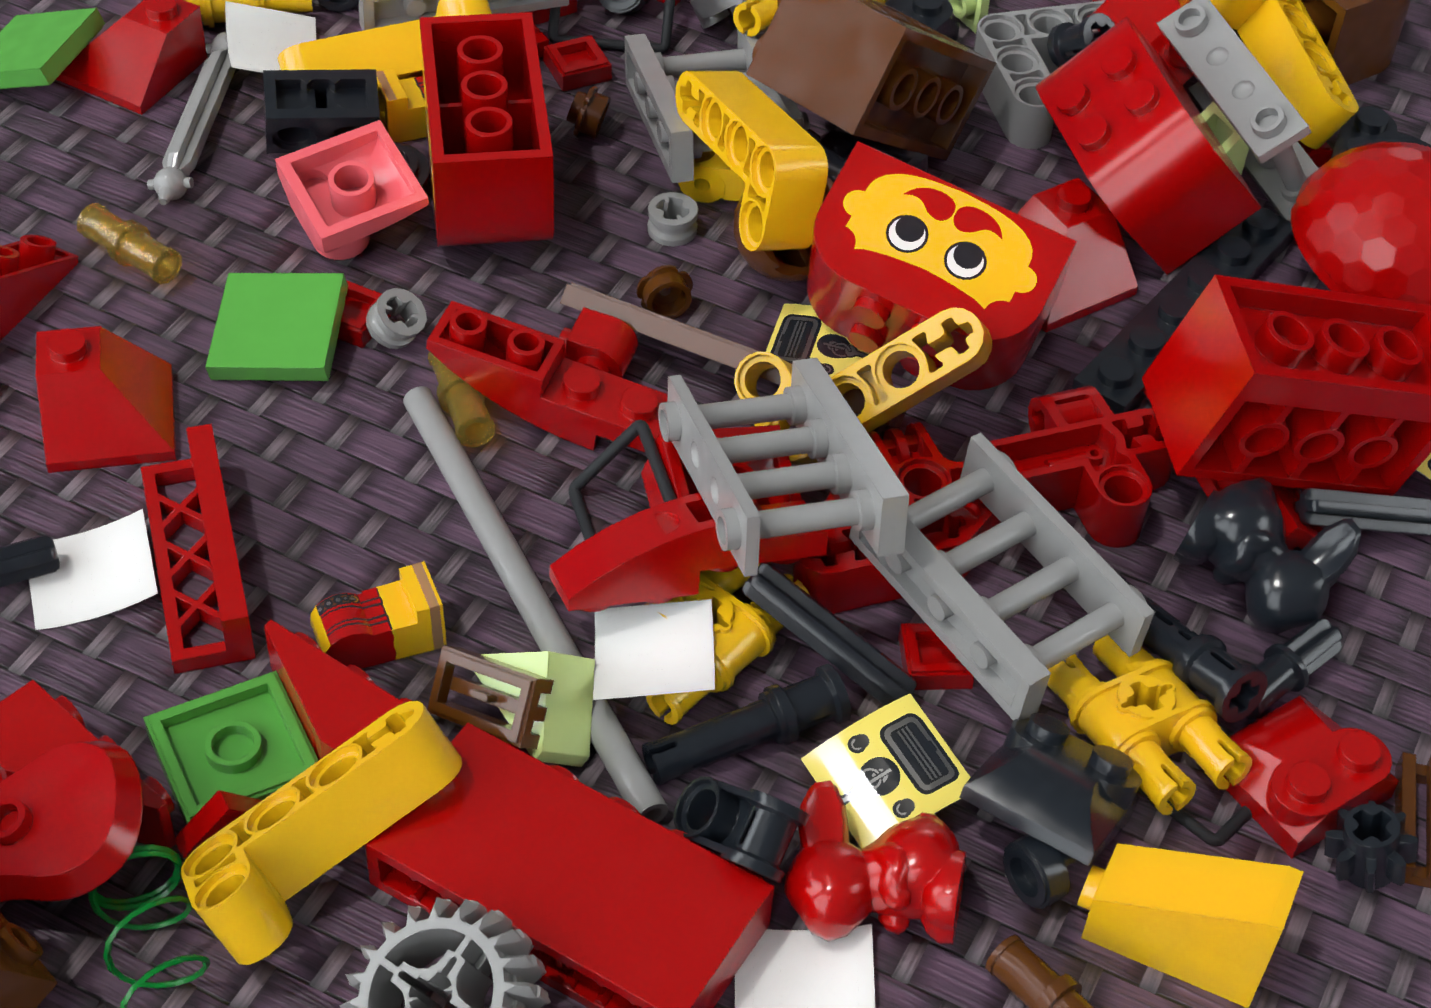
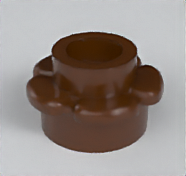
M596 86L591 87L587 94L578 91L569 109L566 121L575 124L573 134L576 137L583 133L596 138L608 111L611 98L598 93V87Z
M663 265L656 267L647 276L641 278L637 285L636 294L639 299H642L641 306L643 309L675 319L684 314L690 307L692 301L690 291L693 289V282L686 271L679 272L673 265Z

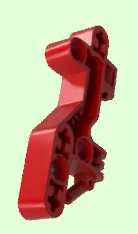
M1091 385L1032 398L1028 406V420L1031 432L990 442L998 451L1007 454L1011 458L1016 469L1057 511L1074 508L1087 533L1095 541L1113 548L1127 547L1134 544L1140 537L1152 490L1166 484L1173 467L1153 409L1142 408L1114 414L1098 390ZM913 422L908 424L905 435L899 428L888 429L884 433L883 440L877 432H867L909 493V505L960 479L964 461L956 462L943 457L922 423ZM830 492L825 501L841 498L839 494L834 495ZM978 498L920 529V531L937 550H942L946 553L1000 524L1001 521ZM851 526L827 529L826 555L801 558L794 563L793 582L801 581L808 590L809 595L833 614L903 598L849 538ZM971 570L962 574L961 576L965 578Z

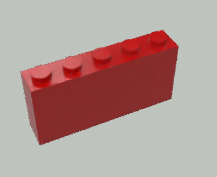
M468 722L451 741V744L462 758V766L455 778L442 790L365 844L370 884L407 905L422 907L429 914L437 897L449 899L458 907L461 906L465 899L479 902L487 909V913L491 910H499L512 920L514 930H522L532 940L534 947L529 955H534L540 959L547 972L539 980L587 1008H714L734 979L736 972L770 926L774 885L766 882L761 875L747 870L746 867L733 864L704 849L700 844L684 837L683 833L688 834L684 831L677 829L669 830L646 818L626 800L619 797H607L586 786L566 768L559 765L549 766L521 751L519 747L506 743Z

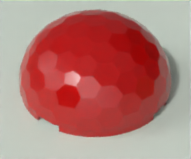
M1375 142L1351 148L1334 156L1306 179L1301 186L1296 203L1291 208L1293 235L1308 265L1331 291L1431 305V147L1407 142Z

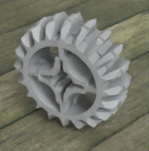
M437 897L430 914L420 906L408 905L407 923L404 928L399 927L394 922H382L386 941L379 949L374 945H360L362 954L369 961L365 972L345 974L349 985L357 989L359 993L357 997L339 1005V1007L401 1008L404 997V1008H440L441 1005L428 996L430 991H434L444 999L449 996L451 998L450 1003L457 1008H484L485 996L492 983L493 997L490 1008H541L551 1003L548 998V992L535 984L547 973L544 964L536 956L529 955L534 947L532 940L522 930H514L513 922L510 918L499 910H491L487 913V909L474 900L465 899L461 906L458 907L449 899ZM444 955L436 964L428 968H424L428 963H430L434 959ZM491 972L493 975V980L489 977Z

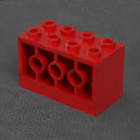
M1215 274L1142 376V381L1176 475L1233 482L1261 477L1270 482L1272 486L1301 489L1309 487L1394 495L1431 453V305Z

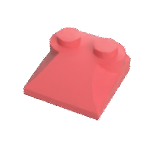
M380 120L275 159L277 173L292 210L316 251L329 259L346 260L359 255L367 247L371 234L429 205L428 196Z

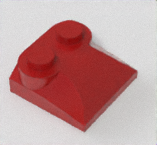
M1301 695L1229 736L1232 741L1251 757L1252 766L1245 778L1234 786L1229 782L1228 789L1225 790L1242 807L1247 806L1250 809L1252 818L1291 859L1325 839V831L1337 829V811L1340 808L1350 811L1359 805L1368 804L1369 800L1375 801L1379 805L1392 797L1399 783V780L1390 773L1392 767L1390 751L1377 736L1358 728L1340 727Z

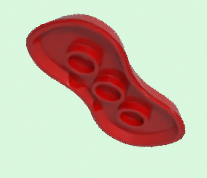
M105 741L64 744L41 754L14 774L0 781L1 902L8 900L61 901L76 898L102 885L122 868L135 847L143 812L140 774L135 761L128 751L117 744Z

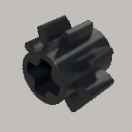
M1369 800L1368 804L1359 805L1350 811L1340 808L1337 811V829L1325 831L1324 855L1336 858L1335 879L1339 882L1348 879L1352 884L1364 888L1367 893H1373L1374 889L1385 887L1391 882L1402 886L1405 883L1406 863L1416 862L1418 837L1404 835L1406 814L1404 812L1394 813L1387 807L1378 805L1375 801Z

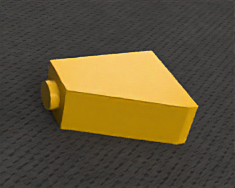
M1117 843L1106 870L1092 865L1081 891L1077 905L1090 910L1081 938L1249 1008L1282 934L1304 872L1286 865Z

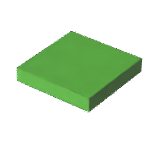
M87 8L16 15L0 32V89L51 85L105 25L98 9Z
M228 273L205 366L210 379L329 381L348 291V284L344 273Z
M277 671L143 717L147 734L185 825L219 790L263 800L319 761Z

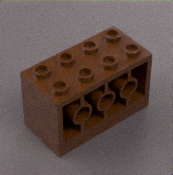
M778 0V9L766 33L758 39L754 46L753 60L746 73L748 76L852 135L918 152L945 161L948 159L997 64L996 62L895 8L875 0Z

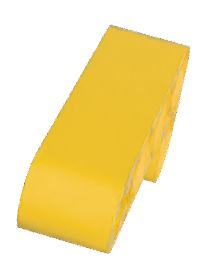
M440 0L436 15L433 17L492 14L488 0ZM418 19L296 44L279 54L277 58L281 70L376 69L377 72L394 69L399 80L423 76L420 22Z
M1210 0L1230 27L1237 30L1245 46L1308 124L1312 133L1299 140L1304 145L1312 149L1320 148L1358 112L1359 106L1301 0Z
M683 72L678 79L675 94L676 107L680 118L745 182L739 213V233L745 248L749 251L808 248L812 244L815 219L823 202L828 178V160L821 144L742 72Z
M949 308L937 313L830 378L842 395L852 389H860L863 392L865 405L857 418L865 430L870 432L977 370L987 361L991 353L992 338L986 326L972 312L964 308ZM958 327L967 334L971 333L966 338L969 349L961 354L953 347H949L954 342L951 332ZM926 344L938 352L934 356L943 363V366L938 370L932 358L922 350V347ZM755 352L746 356L739 363L735 371L734 385L739 398L760 397L756 389L757 380L765 370L770 368H777L781 376L780 386L773 395L783 394L784 388L791 386L792 364L770 352ZM907 357L916 358L920 366L916 381L908 387L896 388L891 379L895 364ZM787 420L754 424L755 426L780 425L781 430L789 429L791 426ZM807 453L789 456L791 464L794 465L818 463L817 459H811Z
M409 701L398 705L194 849L181 867V876L191 906L240 965H249L264 959L281 946L293 927V919L285 901L442 790L459 773L462 766L461 756L423 703Z

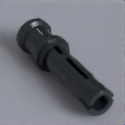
M1121 576L1127 584L1132 585L1123 576ZM1142 594L1147 604L1155 612L1143 645L1162 659L1171 661L1174 674L1191 691L1198 690L1212 701L1215 706V712L1226 722L1234 723L1251 714L1259 705L1266 692L1268 684L1267 676L1256 666H1243L1227 654L1226 645L1219 638L1209 634L1198 635L1152 599Z
M828 663L817 667L814 676L784 688H781L778 684L765 687L763 692L759 693L758 701L693 725L670 736L642 744L644 761L649 773H656L653 775L655 784L661 786L681 775L729 758L757 745L772 740L778 744L784 743L787 745L798 741L799 732L832 720L836 724L850 720L852 715L849 696L838 672Z

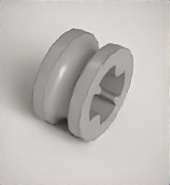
M667 192L655 196L649 202L647 231L655 242L664 246L674 247L685 245L696 237L698 206L690 196L683 193Z
M400 288L386 290L369 308L366 315V326L370 335L379 344L392 349H400L409 345L416 335L423 330L427 321L426 310L421 300L413 293ZM387 314H389L390 316H396L399 314L404 319L405 323H403L402 321H397L393 323L388 318Z

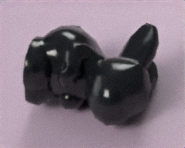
M1261 477L1247 479L1231 484L1220 491H1212L1177 549L1173 559L1183 565L1194 566L1206 561L1211 562L1216 566L1212 571L1213 579L1224 586L1239 583L1240 581L1244 582L1248 617L1258 630L1278 635L1292 628L1311 624L1322 616L1327 607L1330 587L1348 569L1357 555L1361 540V529L1352 518L1342 519L1321 530L1301 551L1289 549L1286 543L1284 518L1276 502V495L1272 484Z

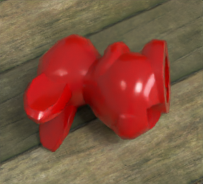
M830 780L814 783L807 791L800 805V809L808 813L810 817L806 826H798L801 843L800 851L793 859L785 878V894L788 901L809 931L828 942L848 936L871 912L878 914L879 922L888 932L899 935L909 927L910 920H921L926 934L937 943L953 945L960 911L967 852L960 850L958 841L951 829L936 814L922 812L914 818L892 825L875 841L860 849L849 843L846 806L838 788Z

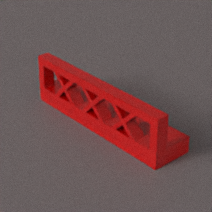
M212 423L186 428L191 454L190 459L140 467L174 674L256 659ZM196 481V488L180 504L158 493V486ZM199 507L201 509V514L196 512V510ZM162 513L167 515V517L164 520L162 517ZM183 524L204 533L189 551L167 541ZM208 554L210 562L204 559ZM170 561L176 563L172 568L170 565ZM191 571L213 581L197 600L175 590ZM217 602L219 611L212 608ZM178 609L185 612L180 619ZM200 620L223 631L225 641L184 649L183 639Z

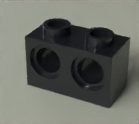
M376 69L263 70L266 154L292 153L380 120Z

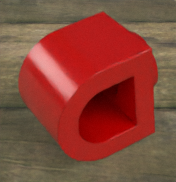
M583 307L573 328L565 327L559 335V338L566 340L564 358L621 378L624 377L638 348L637 336L627 323L617 317Z

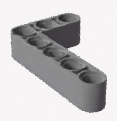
M1106 0L985 15L979 20L973 51L997 63L982 93L1010 143L1025 149H1038L1050 143L1055 122L1035 87L1040 81L1058 69L1048 54V35L1052 28L1058 24L1071 22L1076 25L1081 23L1085 17L1092 14ZM1097 29L1092 30L1093 33L1099 32ZM1073 51L1066 52L1065 54L1072 55L1074 53Z

